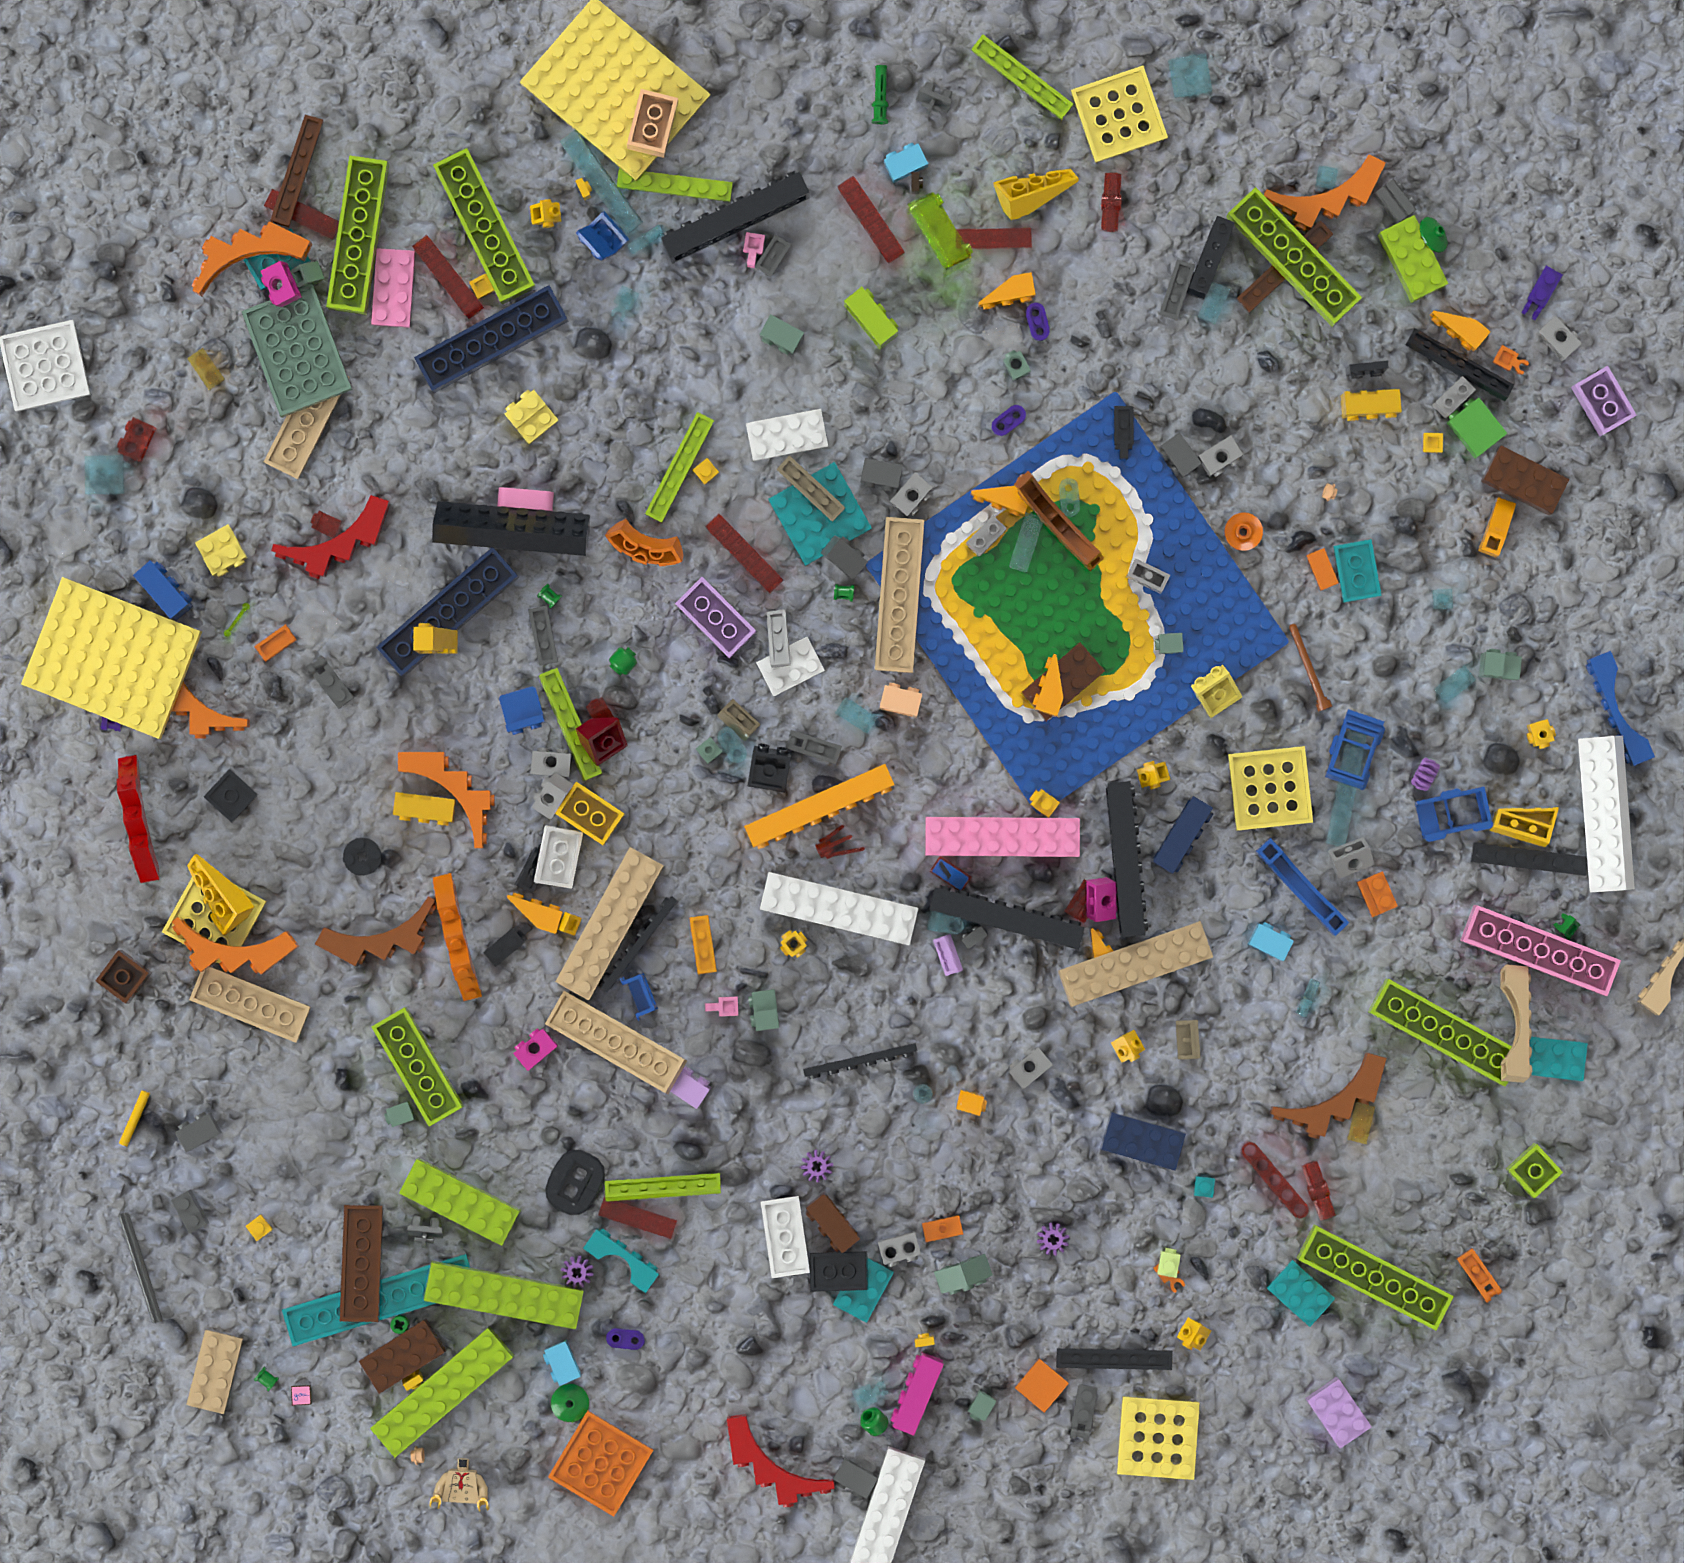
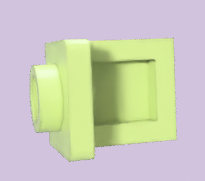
M1165 1248V1251L1160 1250L1158 1275L1177 1278L1181 1256L1176 1253L1177 1250Z

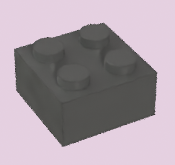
M977 925L971 929V933L967 932L962 935L961 941L967 949H970L988 936L982 926L978 927Z

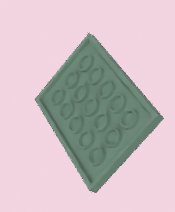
M313 284L299 288L302 298L284 307L276 306L269 300L241 311L281 418L353 390Z

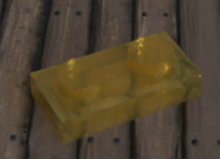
M201 348L187 358L209 391L225 381V378L204 348Z
M1355 1103L1347 1140L1367 1144L1375 1110L1374 1106Z

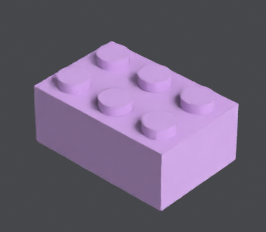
M1608 366L1571 387L1600 437L1637 416Z
M684 1066L670 1092L697 1109L711 1089L709 1086L710 1082L701 1076L698 1079L692 1075L694 1071Z
M1337 1377L1305 1398L1340 1449L1371 1428V1425Z

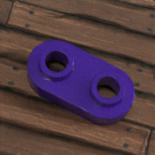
M1032 303L1026 310L1030 334L1034 340L1043 341L1050 333L1045 308L1040 303ZM1037 310L1039 315L1033 316L1032 311ZM1041 328L1043 330V334L1038 335L1036 333V330Z
M1013 405L993 420L991 425L993 433L997 436L1007 435L1025 420V409L1020 405ZM1018 412L1020 417L1015 419L1012 414ZM1001 423L1005 426V428L1003 430H999L997 428V425Z
M613 1328L607 1333L606 1341L613 1348L638 1350L644 1345L645 1337L638 1330ZM618 1335L619 1341H613L612 1336ZM633 1337L638 1338L639 1342L637 1344L632 1343L631 1339Z

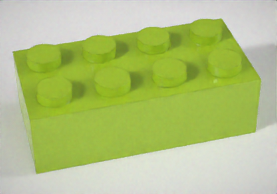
M1415 215L1381 231L1377 235L1411 303L1449 284L1433 251L1425 244L1421 236L1420 225Z

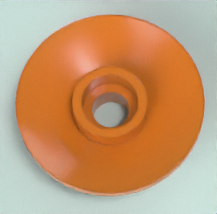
M1246 512L1237 513L1226 523L1225 538L1233 548L1247 551L1259 544L1263 536V527L1259 519L1253 514ZM1240 529L1247 531L1245 536L1240 534Z

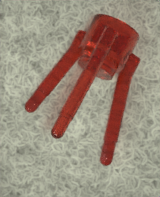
M844 825L839 826L826 837L820 839V843L815 844L821 858L826 857L827 859L864 851L865 848L860 847L832 853V851H835L834 846L852 838V835H848L832 843L829 840L845 827Z

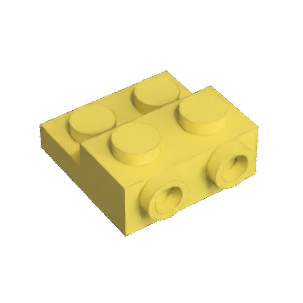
M530 390L525 391L520 396L522 400L517 404L515 402L509 404L505 408L507 412L504 413L529 445L559 421L535 390L531 392Z
M229 524L195 542L204 558V562L214 577H221L227 574V569L243 565L245 563L244 560L248 558Z
M1223 665L1213 667L1208 675L1197 678L1194 684L1191 685L1196 697L1210 718L1242 698L1230 673Z

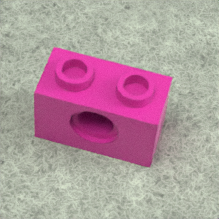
M279 261L261 270L263 276L261 280L264 286L268 287L270 292L269 298L274 305L284 307L302 298L286 262ZM281 280L282 287L278 290L277 283Z
M1108 877L1086 880L1087 918L1095 922L1116 919V912L1118 910L1116 882Z
M537 1028L529 1035L531 1037L530 1040L526 1043L521 1041L514 1047L516 1051L513 1054L527 1071L558 1047L557 1043L544 1028L541 1030ZM531 1043L539 1045L540 1050L538 1053L534 1054L530 1051Z

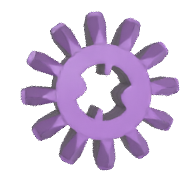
M1424 758L1417 768L1411 784L1419 790H1429L1440 769V765L1432 759Z
M815 1149L813 1157L810 1152H807L809 1160L802 1158L803 1162L808 1163L807 1165H801V1169H808L803 1173V1176H807L810 1173L809 1181H812L813 1177L816 1176V1182H820V1175L826 1180L827 1176L824 1172L832 1173L831 1170L826 1168L832 1167L833 1163H826L831 1157L827 1156L824 1159L825 1151H822L820 1156H817L818 1151ZM814 1161H817V1163L818 1161H820L822 1163V1165L820 1166L821 1170L817 1171V1169H812V1167L814 1166Z
M1049 1223V1230L1042 1226L1045 1233H1037L1038 1236L1043 1237V1239H1038L1037 1243H1044L1040 1246L1041 1251L1048 1247L1046 1254L1049 1255L1051 1249H1053V1254L1056 1256V1249L1059 1248L1063 1253L1064 1249L1061 1245H1069L1063 1241V1239H1068L1069 1235H1062L1066 1232L1065 1228L1058 1231L1060 1224L1057 1223L1055 1229H1053L1052 1223ZM1051 1234L1058 1237V1241L1055 1240V1244L1048 1241V1237L1051 1238Z
M573 1256L570 1257L572 1264L565 1261L564 1264L568 1268H561L562 1272H567V1274L562 1276V1279L569 1278L566 1282L567 1286L571 1281L574 1282V1289L577 1287V1282H579L581 1288L584 1287L583 1280L589 1284L591 1281L586 1276L592 1277L594 1275L592 1272H587V1270L593 1268V1265L586 1267L585 1265L589 1260L585 1259L582 1263V1256H578L577 1262ZM579 1267L581 1269L580 1273L582 1274V1276H574L573 1268L577 1269Z

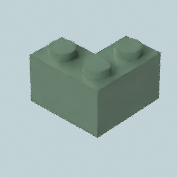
M1489 649L1481 654L1479 677L1520 680L1522 657L1517 656V653L1505 652L1504 654L1500 653L1501 650Z
M775 989L752 992V996H748L749 1006L754 1008V1015L750 1016L751 1026L756 1027V1031L779 1028Z
M985 1254L971 1257L934 1272L941 1293L949 1292L950 1295L960 1292L961 1289L963 1291L973 1289V1284L977 1286L986 1283V1278L993 1276Z

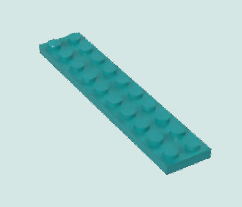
M467 1254L440 1261L442 1263L471 1268ZM430 1265L381 1279L379 1320L436 1304L424 1301ZM341 1292L282 1309L292 1347L373 1322H340Z

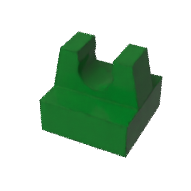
M1562 913L1561 917L1565 920L1564 923L1559 925L1555 922L1554 927L1569 940L1580 924L1571 915L1568 916Z

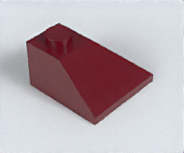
M617 717L591 718L576 728L580 743L596 766H599L628 746Z

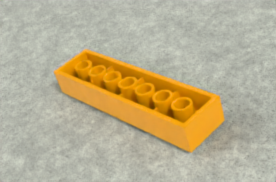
M883 764L744 827L752 846L762 849L769 845L768 841L775 839L778 842L787 838L786 833L793 831L796 834L805 830L803 826L809 823L811 826L822 822L821 818L827 815L829 818L839 815L838 810L846 808L848 811L857 807L856 802L863 800L866 803L875 799L874 795L881 792V795L891 792L894 782L886 764Z

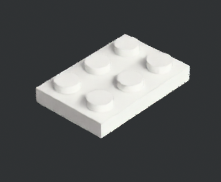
M808 637L789 645L791 666L771 668L770 656L756 662L773 697L825 671Z
M545 825L534 878L535 883L572 888L583 836L582 831Z

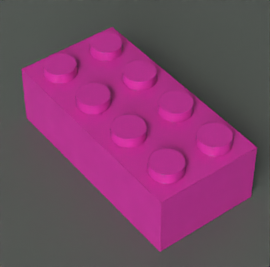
M925 1352L916 1355L913 1362L915 1369L913 1373L909 1372L905 1381L907 1388L905 1391H901L898 1398L900 1405L898 1409L894 1408L891 1414L890 1421H892V1427L914 1436L944 1365L943 1360Z

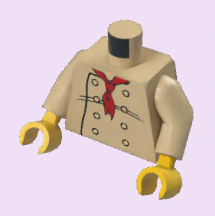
M458 1458L457 1469H449L448 1472L443 1473L436 1483L433 1497H431L429 1504L431 1507L433 1502H438L437 1509H440L442 1498V1502L477 1504L479 1511H481L480 1507L482 1505H486L488 1511L490 1508L487 1501L488 1487L482 1476L477 1474V1470H469V1459Z

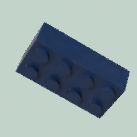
M1191 796L1151 863L1169 874L1179 872L1183 865L1182 858L1184 855L1188 856L1194 847L1191 845L1193 840L1199 839L1204 831L1201 827L1212 818L1214 814L1211 812L1213 807L1195 796Z
M1110 1112L1100 1149L1176 1171L1186 1133Z

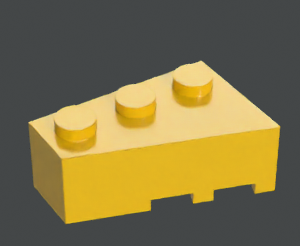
M1400 389L1371 392L1366 390L1358 393L1344 391L1340 396L1342 419L1347 418V421H1358L1359 417H1366V420H1374L1382 415H1385V418H1396L1397 414L1402 412Z
M419 623L418 627H414L413 650L419 654H458V631L437 628L430 625V623Z
M395 792L393 815L399 816V820L410 821L411 818H418V822L430 823V820H436L437 825L448 826L449 822L454 823L456 800Z
M1559 807L1498 809L1494 813L1493 827L1490 828V831L1546 847L1551 839Z

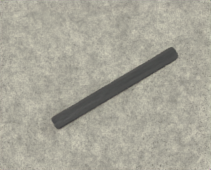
M128 1212L122 1213L118 1216L151 1321L152 1323L161 1322L163 1318Z

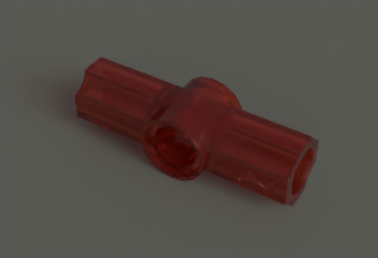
M1105 173L1104 193H1102L1101 231L1118 232L1122 178L1119 173Z
M1317 1160L1301 1165L1308 1184L1309 1196L1311 1201L1314 1202L1320 1221L1336 1216L1329 1197L1328 1185L1326 1180L1323 1179Z

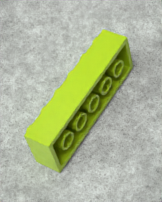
M407 1007L371 1026L429 1127L464 1107Z
M420 1158L416 1159L399 1194L501 1246L505 1243L521 1211L515 1206Z

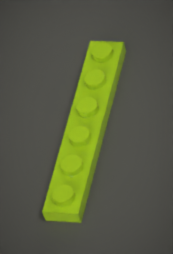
M982 34L972 47L971 51L1059 119L1062 120L1073 106L1071 101Z
M619 168L617 188L725 202L731 201L733 182L646 171L635 181L621 168Z
M699 412L696 413L645 515L663 523L714 420Z
M558 668L540 674L539 679L583 781L602 774L600 767L594 764L579 741L576 728L581 725V722Z
M720 1173L605 1181L606 1201L721 1194Z

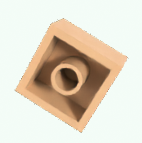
M890 682L889 686L885 685L879 709L917 718L922 693H919V689L908 687V690L900 689L901 685Z

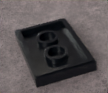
M867 1251L810 1253V1292L868 1290Z

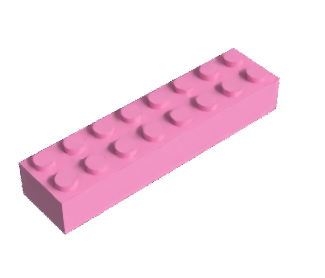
M925 817V856L1080 857V818Z
M1473 905L1460 941L1603 996H1608L1621 962L1617 958L1478 905Z

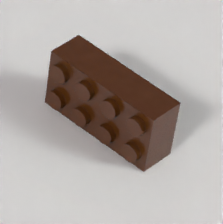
M1500 445L1497 447L1481 482L1547 515H1551L1570 479Z
M1081 642L1058 660L1063 692V701L1060 709L1105 672ZM1042 675L1021 692L1034 709L1036 706L1033 705L1036 693L1040 694L1042 689L1039 686ZM1037 711L1045 722L1052 717V715Z
M427 1318L360 1359L359 1363L380 1394L447 1350Z

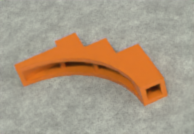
M1369 154L1359 170L1350 179L1326 193L1294 197L1278 194L1266 189L1264 196L1274 206L1281 208V212L1289 216L1295 215L1292 223L1296 224V228L1302 231L1310 230L1319 211H1322V215L1329 219H1333V217L1337 219L1347 199L1357 207H1360V205L1365 206L1386 162Z
M270 221L262 227L260 232L261 238L242 229L234 233L231 239L232 245L210 236L209 240H205L202 247V253L208 259L203 261L200 268L202 271L199 277L194 279L192 291L203 297L209 285L220 273L245 258L264 254H279L305 261L313 244L309 240Z
M183 681L172 712H176V716H187V712H190L189 734L195 735V739H206V735H211V727H214V731H225V727H233V731H245V727H250L249 719L229 717L208 708L193 695Z
M398 752L399 772L415 773L428 777L441 784L454 795L469 818L473 831L474 848H484V844H487V833H484V825H487V814H484V810H492V806H495V795H492V791L469 790V787H472V775H469L468 771H446V768H449V756H446L445 752Z
M448 873L432 877L437 910L449 951L451 969L455 981L458 983L463 1001L482 997L466 939L452 874Z
M177 917L172 921L174 924L172 926L173 930L178 936L182 935L186 940L184 944L190 951L194 950V953L189 956L191 959L189 963L195 971L203 972L220 959L221 962L219 964L225 972L234 973L248 961H251L249 965L256 974L259 972L261 975L299 947L288 931L258 945L246 947L228 946L203 937L193 930L181 917Z

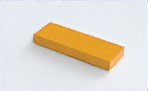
M709 915L690 917L697 973L699 975L717 972Z

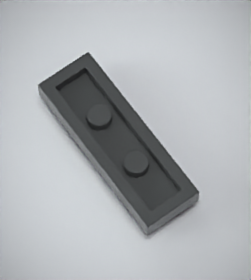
M1177 259L1159 315L1178 320L1195 265Z
M547 605L528 609L539 666L557 663L558 657Z

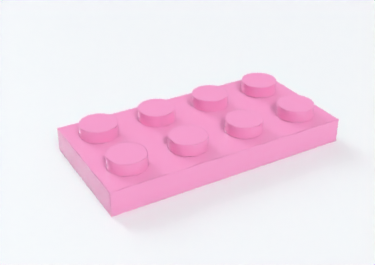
M376 249L371 325L410 328L415 251Z

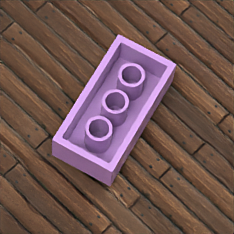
M703 577L675 603L729 659L757 633Z

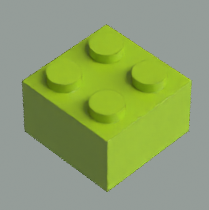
M1536 1143L1528 1147L1505 1168L1534 1199L1563 1173Z

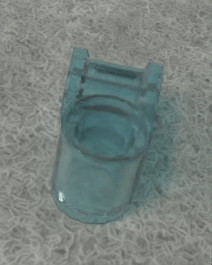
M930 911L926 930L950 934H960L963 931L964 923L960 918ZM957 920L961 927L953 931L950 924Z

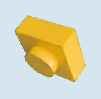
M583 178L575 180L584 201L591 198L590 192H592V188L589 182H584Z
M486 273L469 281L478 300L495 291Z
M1423 433V453H1442L1443 433Z
M708 458L693 469V472L704 485L719 474V471Z
M564 912L558 930L575 936L582 918Z
M262 1214L245 1226L256 1241L273 1230Z
M929 1333L918 1334V1338H914L915 1347L935 1345L933 1335L929 1336Z
M418 1369L402 1379L406 1391L419 1387L423 1381V1375Z

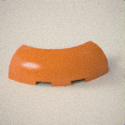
M627 519L612 526L605 534L615 549L632 557V560L638 563L669 566L683 561V549L677 536L667 539L646 536L633 528Z

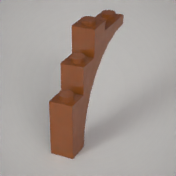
M1029 471L1017 478L1014 485L1018 490L1017 493L1020 498L1089 571L1095 568L1104 559L1102 553L1065 516Z
M428 896L421 908L409 920L385 933L372 936H352L324 927L315 945L354 966L364 962L367 956L365 951L383 960H387L388 957L391 959L396 951V948H394L395 944L412 954H416L417 951L421 953L426 943L423 941L425 937L418 933L425 930L428 924L426 921L428 915H433L436 910V899Z
M1365 1053L1362 1064L1353 1079L1343 1090L1330 1099L1304 1108L1271 1106L1270 1114L1274 1115L1273 1119L1284 1121L1285 1118L1291 1119L1292 1124L1303 1127L1305 1123V1131L1309 1132V1137L1319 1139L1320 1136L1325 1137L1331 1115H1334V1120L1344 1122L1345 1119L1350 1120L1356 1098H1358L1357 1102L1369 1105V1102H1375L1387 1058Z

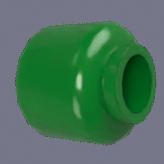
M619 647L609 658V667L620 676L622 674L628 675L637 665V660L634 658L636 653L629 647L626 650Z
M875 1407L865 1410L860 1418L861 1427L872 1436H879L884 1433L889 1423L887 1416Z

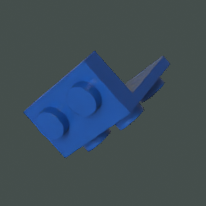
M605 211L590 225L576 232L580 242L587 245L591 250V254L601 261L615 255L630 240Z
M528 687L499 697L508 733L512 732L513 735L523 733L525 728L531 727V730L542 727V723H546L535 687Z

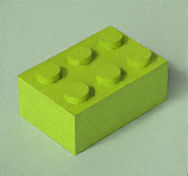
M861 286L844 300V307L880 350L898 336L899 326L893 318H887V311L880 303L876 304L874 302V295L868 288L864 289Z

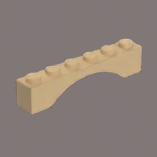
M1684 938L1681 942H1676L1672 948L1674 951L1670 957L1667 956L1662 961L1661 970L1651 976L1649 980L1651 982L1647 988L1644 987L1638 995L1640 998L1637 1002L1655 1015H1660L1671 1000V981L1676 967L1684 957Z
M1506 964L1500 970V989L1504 992L1512 1006L1516 1026L1512 1047L1501 1062V1081L1524 1083L1532 1074V1066L1529 1063V1058L1532 1055V1048L1529 1047V1040L1532 1035L1531 1028H1529V1021L1531 1020V1010H1529L1531 974L1528 973V966Z

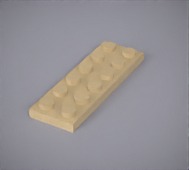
M341 395L286 416L264 463L299 480Z
M213 967L200 972L189 999L295 1043L299 1039L311 1009L308 1005Z

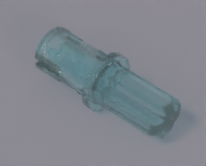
M656 225V227L646 233L642 232L640 237L627 245L629 251L634 254L647 245L651 246L650 243L663 236V231L659 225Z
M1310 979L1304 995L1301 994L1302 998L1295 1013L1307 1017L1312 1003L1316 1001L1314 997L1320 985L1319 981Z

